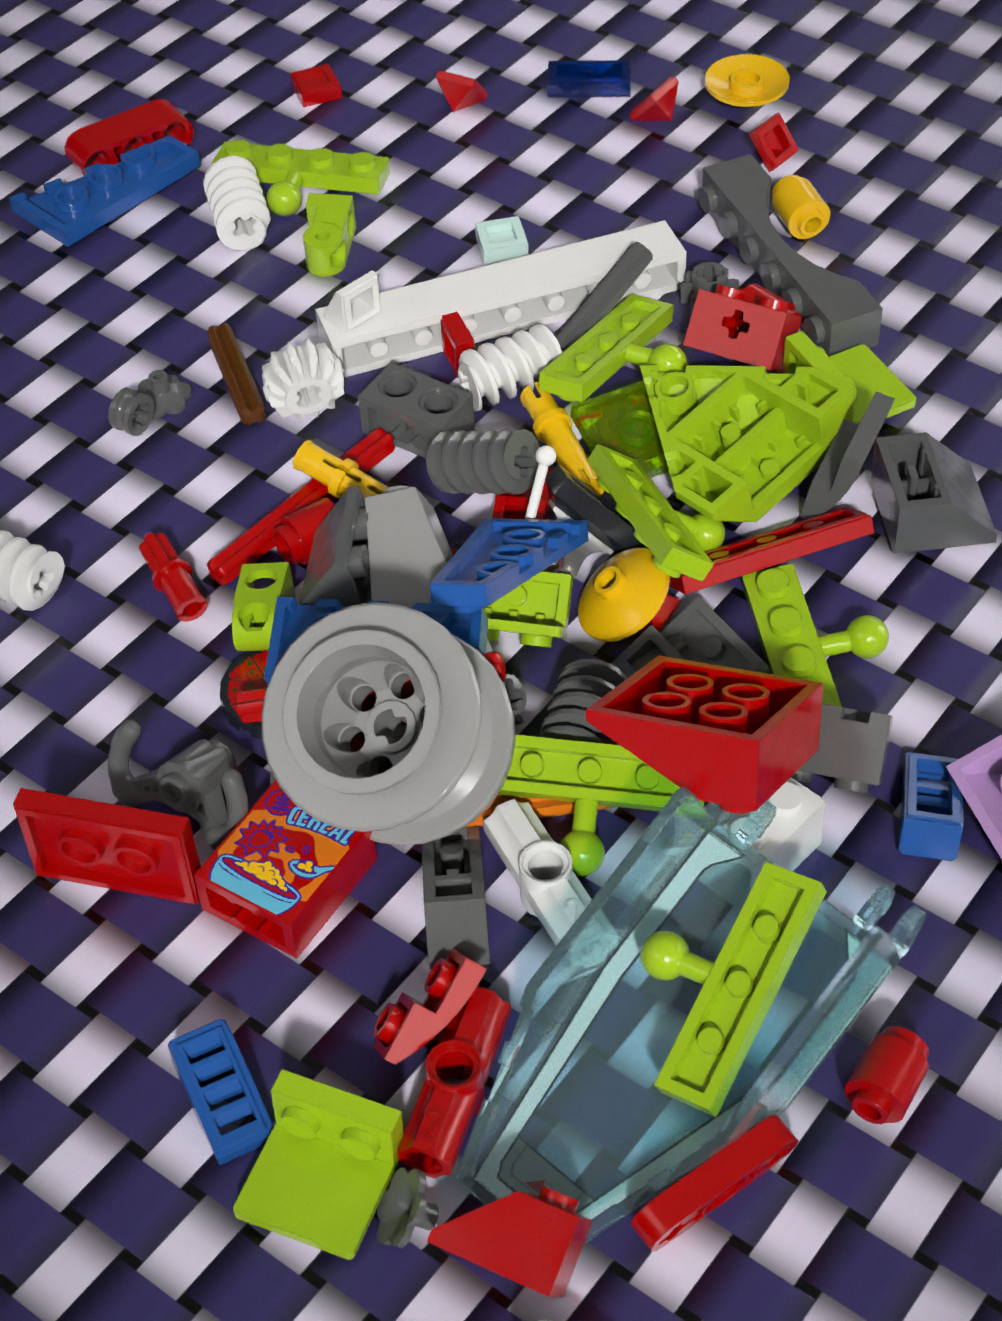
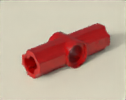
M477 987L462 1009L446 1026L440 1043L432 1048L427 1056L425 1066L426 1079L397 1150L400 1162L412 1169L423 1171L427 1177L437 1179L439 1176L452 1174L472 1118L480 1112L484 1105L486 1095L485 1083L511 1017V1004L501 999L495 991ZM455 1077L467 1079L458 1084H448L445 1082Z

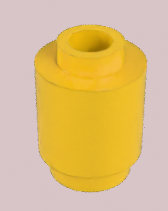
M789 175L780 179L775 184L772 190V206L792 236L798 239H808L819 234L827 226L830 219V209L808 179L797 175Z

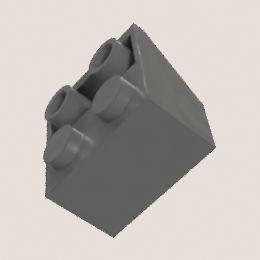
M927 432L876 438L870 483L894 554L996 543L997 533L971 464Z
M359 486L349 487L315 530L299 605H316L318 598L339 599L343 607L367 604L368 600L372 601L366 523L368 521V513H366L365 500Z

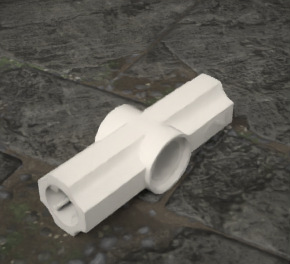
M512 799L496 806L494 812L484 820V832L519 886L523 907L530 914L539 918L565 961L574 960L580 964L598 956L600 950L611 941V928L573 872L570 852L563 845L552 840L528 802L521 803Z

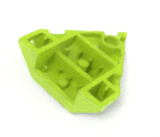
M639 365L676 498L713 521H759L821 465L854 397L853 387L817 367L796 366L795 373H766L765 366L687 365L685 372H660L658 365Z

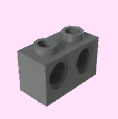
M392 362L358 395L363 433L369 434L375 428H382L386 433H390L393 436L394 446L426 458L427 449L432 439L439 432L449 431L451 433L459 430L465 432L475 430L473 394Z

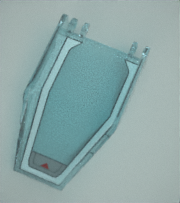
M685 787L679 788L527 983L519 1003L522 1006V1010L510 1042L505 1041L498 1063L501 1064L489 1099H484L455 1180L484 1205L517 1191L538 1196L542 1185L580 1200L576 1213L593 1220L584 1243L585 1245L657 1197L712 1156L741 1138L743 1134L771 1115H780L786 1111L900 959L909 951L922 928L926 913L917 906L911 907L900 917L895 927L888 934L876 925L882 915L890 908L895 895V891L886 884L880 885L854 919H851L823 899L717 1117L661 1093L654 1086V1083L703 985L683 976L668 981L658 980L650 976L643 968L640 959V951L644 941L657 931H672L679 934L686 941L691 953L715 962L765 861L776 865L751 846L762 837L770 823L773 822L777 807L766 801L757 811H752L736 834H733L723 825L729 822L735 813L726 812L720 809L719 804L711 802L704 808L695 794Z

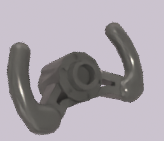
M126 720L112 738L108 753V775L114 796L126 806L137 807L141 803L156 800L166 803L176 811L189 814L200 823L208 845L213 850H216L249 811L246 788L242 775L237 771L236 760L231 750L225 744L216 740H199L165 762L159 769L134 778L129 769V757L132 746L141 734V727L134 720ZM222 791H224V794H225L226 803H227V811H226V806H225V802H224V798H223V793H222Z

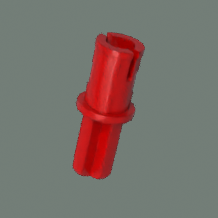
M152 532L147 533L144 536L145 540L139 545V551L153 573L152 583L158 591L164 592L180 621L188 622L199 618L206 611L208 603L191 578L192 568L186 560L179 558L165 534L159 533L154 535Z

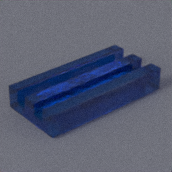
M629 60L548 61L547 98L630 97L631 61Z

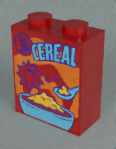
M275 780L194 874L201 907L206 912L297 959L376 862L375 841L370 840L373 831L360 832L339 829L314 819L296 806L280 788L277 780Z

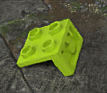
M803 331L785 337L783 373H795L796 366L817 367L853 387L854 397L844 419L860 424L876 391L895 399L886 418L915 407L916 396L866 345L861 344L828 357L826 352L821 347L816 346Z
M282 1069L271 1089L276 1124L233 1206L234 1215L239 1220L351 1260L355 1257L399 1162L397 1150L403 1137L402 1111Z

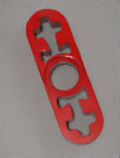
M778 1114L769 1116L651 1200L634 1216L630 1225L651 1252L661 1249L777 1165L795 1148L799 1140Z

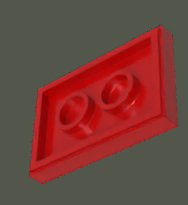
M20 788L13 806L37 876L188 904H200L194 874L201 866L188 817Z

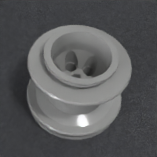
M375 602L352 605L330 613L309 626L289 645L275 666L265 692L261 714L262 742L268 765L280 788L296 806L314 819L336 828L360 832L373 831L370 840L399 846L425 844L454 834L475 821L491 805L503 787L512 765L516 742L514 715L507 690L489 661L477 649L459 637L453 636L444 626L426 614L402 605ZM411 679L414 694L407 699H402L401 688L407 680ZM375 691L377 697L375 705L369 711H363L362 701L370 692ZM403 721L407 723V730L403 738L397 742L392 739L393 731ZM359 732H363L365 735L363 747L357 752H352V737ZM390 760L393 767L378 774L380 765Z

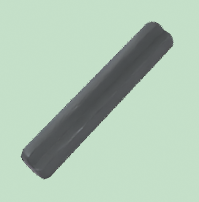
M634 242L629 246L558 334L556 339L559 342L562 353L611 312L652 261L653 254L643 244Z

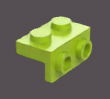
M541 571L489 606L483 607L488 618V640L499 642L500 631L521 634L520 644L551 648L553 638L566 639L574 576Z

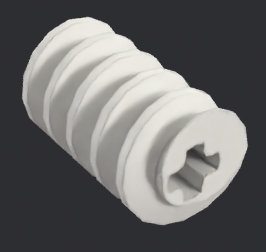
M229 156L219 159L207 170L203 181L205 195L207 196L217 235L222 243L231 249H253L264 242L270 222V212L263 196V190L260 186L256 169L249 160L243 157Z
M537 324L532 326L529 332L520 330L514 333L512 338L503 336L497 339L494 345L487 342L480 345L477 351L473 349L463 351L459 358V382L463 391L473 394V408L477 412L482 409L481 395L483 394L490 404L496 405L500 401L498 390L500 388L509 399L517 396L516 382H519L523 390L528 385L534 390L533 376L539 381V372L562 354V350L553 333L545 325Z
M0 530V599L7 603H14L23 610L33 611L41 608L53 597L59 588L65 568L62 556L56 551L47 552L42 545L30 544L23 537L14 538L10 532Z

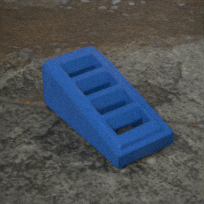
M906 752L899 827L900 853L953 861L957 858L964 827L963 795L946 766L958 759ZM917 778L949 782V784L917 780Z
M216 1020L172 1039L168 1043V1049L174 1069L218 1165L220 1166L264 1146L274 1126L226 1020ZM231 1070L232 1075L200 1088V1083ZM242 1093L243 1098L210 1111V1106ZM252 1114L254 1121L223 1135L220 1134L218 1128Z

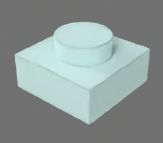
M519 216L475 223L476 240L484 265L529 255L528 241Z

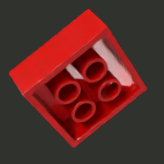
M659 655L586 709V721L695 799L719 804L720 809L729 813L743 814L757 811L819 750L823 683Z

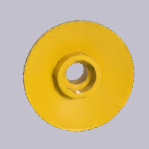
M753 54L733 55L720 59L708 68L705 75L706 89L714 98L721 102L741 107L762 106L778 100L787 92L790 81L788 71L779 62L765 56Z
M633 548L616 554L603 563L588 580L579 600L578 619L582 629L593 639L602 642H615L625 639L646 626L661 608L669 590L670 576L654 565L652 562L654 555L649 549Z

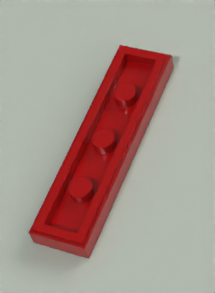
M846 506L706 551L705 553L714 565L703 582L681 574L679 578L670 576L669 586L683 594H688L874 533L872 517L865 512Z

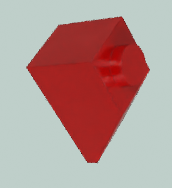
M542 1185L538 1196L517 1191L432 1228L427 1242L545 1296L564 1297L593 1220L576 1213L580 1200Z

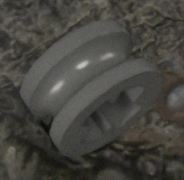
M125 387L121 389L111 401L108 413L109 424L117 430H125L127 434L132 436L143 434L150 425L154 415L155 406L153 399L147 394H138L136 390Z

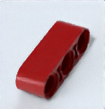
M157 99L74 131L66 140L65 153L68 159L85 176L84 168L97 163L101 165L117 164L122 162L121 154L169 135L189 146L194 137V128L170 101Z

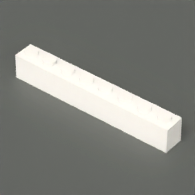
M663 220L380 292L381 311L346 333L324 318V312L328 306L317 308L315 311L319 343L325 342L332 353H335L336 358L341 362L344 370L343 377L345 378L387 367L391 362L398 364L443 352L441 319L442 315L453 312L459 313L474 339V344L513 334L520 330H528L537 324L547 325L570 319L634 242H639L648 248L653 254V259L615 307L632 293L651 298L681 290V284L686 282V250L667 222Z

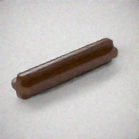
M223 322L219 326L211 325L207 330L208 342L241 422L248 426L255 422L262 423L266 418L265 405L231 326Z

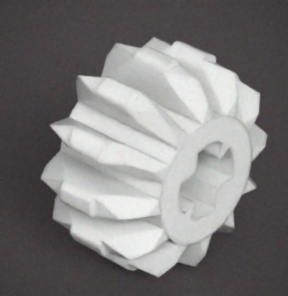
M307 338L300 346L295 347L288 342L287 349L284 352H271L270 362L262 366L265 398L270 402L271 407H274L279 412L282 418L294 415L300 422L307 414L312 413L319 418L320 410L323 408L334 409L335 399L344 395L343 367L340 360L336 358L335 353H332L325 342L314 346Z

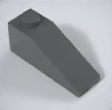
M479 826L465 827L454 834L422 844L423 902L429 969H432L440 958L446 960L452 948L474 959L481 965L490 964Z

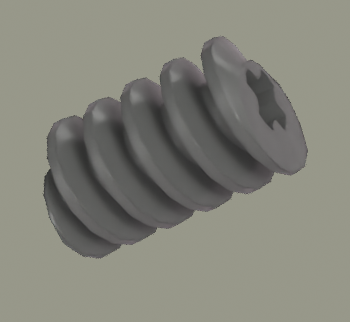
M505 429L498 432L495 430L483 432L479 430L468 432L459 430L451 433L449 431L439 432L432 439L427 449V471L432 483L440 491L447 494L508 493L515 495L524 493L532 487L539 464L535 457L536 451L539 449L538 440L532 432L526 429L515 431Z
M581 659L569 663L560 673L558 685L555 687L552 702L548 706L546 718L542 722L538 737L610 744L611 738L586 721V709L625 681L627 676L618 667L605 661Z

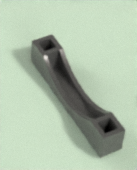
M748 154L704 167L702 187L698 190V199L704 213L711 215L719 225L722 235L732 241L740 251L743 261L753 267L761 277L764 287L795 306V311L800 313L802 317L800 327L816 346L821 347L828 357L861 344L866 345L868 348L877 346L879 344L883 308L860 281L838 275L815 265L795 252L780 237L769 216L771 177L755 158Z

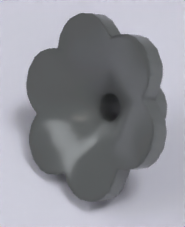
M156 370L149 374L148 379L142 380L138 384L137 393L151 396L155 406L153 418H161L167 413L179 414L186 409V400L192 396V389L188 383L179 382L176 375L167 374L163 370Z
M400 1168L393 1175L390 1189L384 1192L377 1208V1216L380 1220L377 1229V1240L380 1244L399 1248L405 1247L412 1236L415 1226L429 1231L437 1223L439 1209L437 1205L426 1202L424 1195L426 1176L423 1171Z

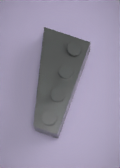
M822 704L819 750L791 778L799 782L811 783L812 774L835 777L834 788L868 793L869 784L878 786L882 784L893 716Z

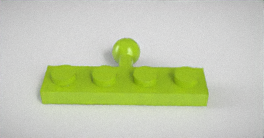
M245 140L224 141L212 161L213 164L219 159L229 156H239L249 160L256 169L259 182L273 184L267 192L266 199L270 210L279 216H290L299 209L302 201L300 187L379 195L390 174L389 157L374 156L368 152L348 154L333 152L327 148L307 150L291 148L286 144L256 145L250 144Z
M632 293L539 372V390L558 395L559 398L565 401H578L582 403L627 362L636 365H658L660 372H685L687 358L678 346L663 344L655 349L645 347L673 322L674 305Z
M597 444L587 459L599 477L597 483L602 489L612 495L617 503L615 506L617 512L630 521L635 528L633 534L636 539L647 546L654 555L652 560L654 565L671 577L679 578L681 574L703 582L714 565L705 552L719 548L725 538V528L722 521H713L701 513L691 517L674 510L636 459Z
M793 563L759 570L742 576L743 591L766 663L771 669L770 674L823 683L822 704L842 707L825 657L846 652H852L861 658H874L880 655L886 649L889 642V632L884 622L877 617L864 615L854 619L845 631L818 636Z
M516 734L512 765L505 783L498 793L499 795L575 802L572 832L568 833L561 840L560 844L570 852L573 872L576 876H587L594 873L600 868L604 860V845L595 834L598 805L702 816L704 811V801L695 799L621 745Z
M765 861L715 962L691 953L686 941L679 934L672 931H657L644 941L640 951V959L643 968L650 976L663 981L683 976L703 985L654 1083V1086L661 1093L717 1117L827 891L821 882Z

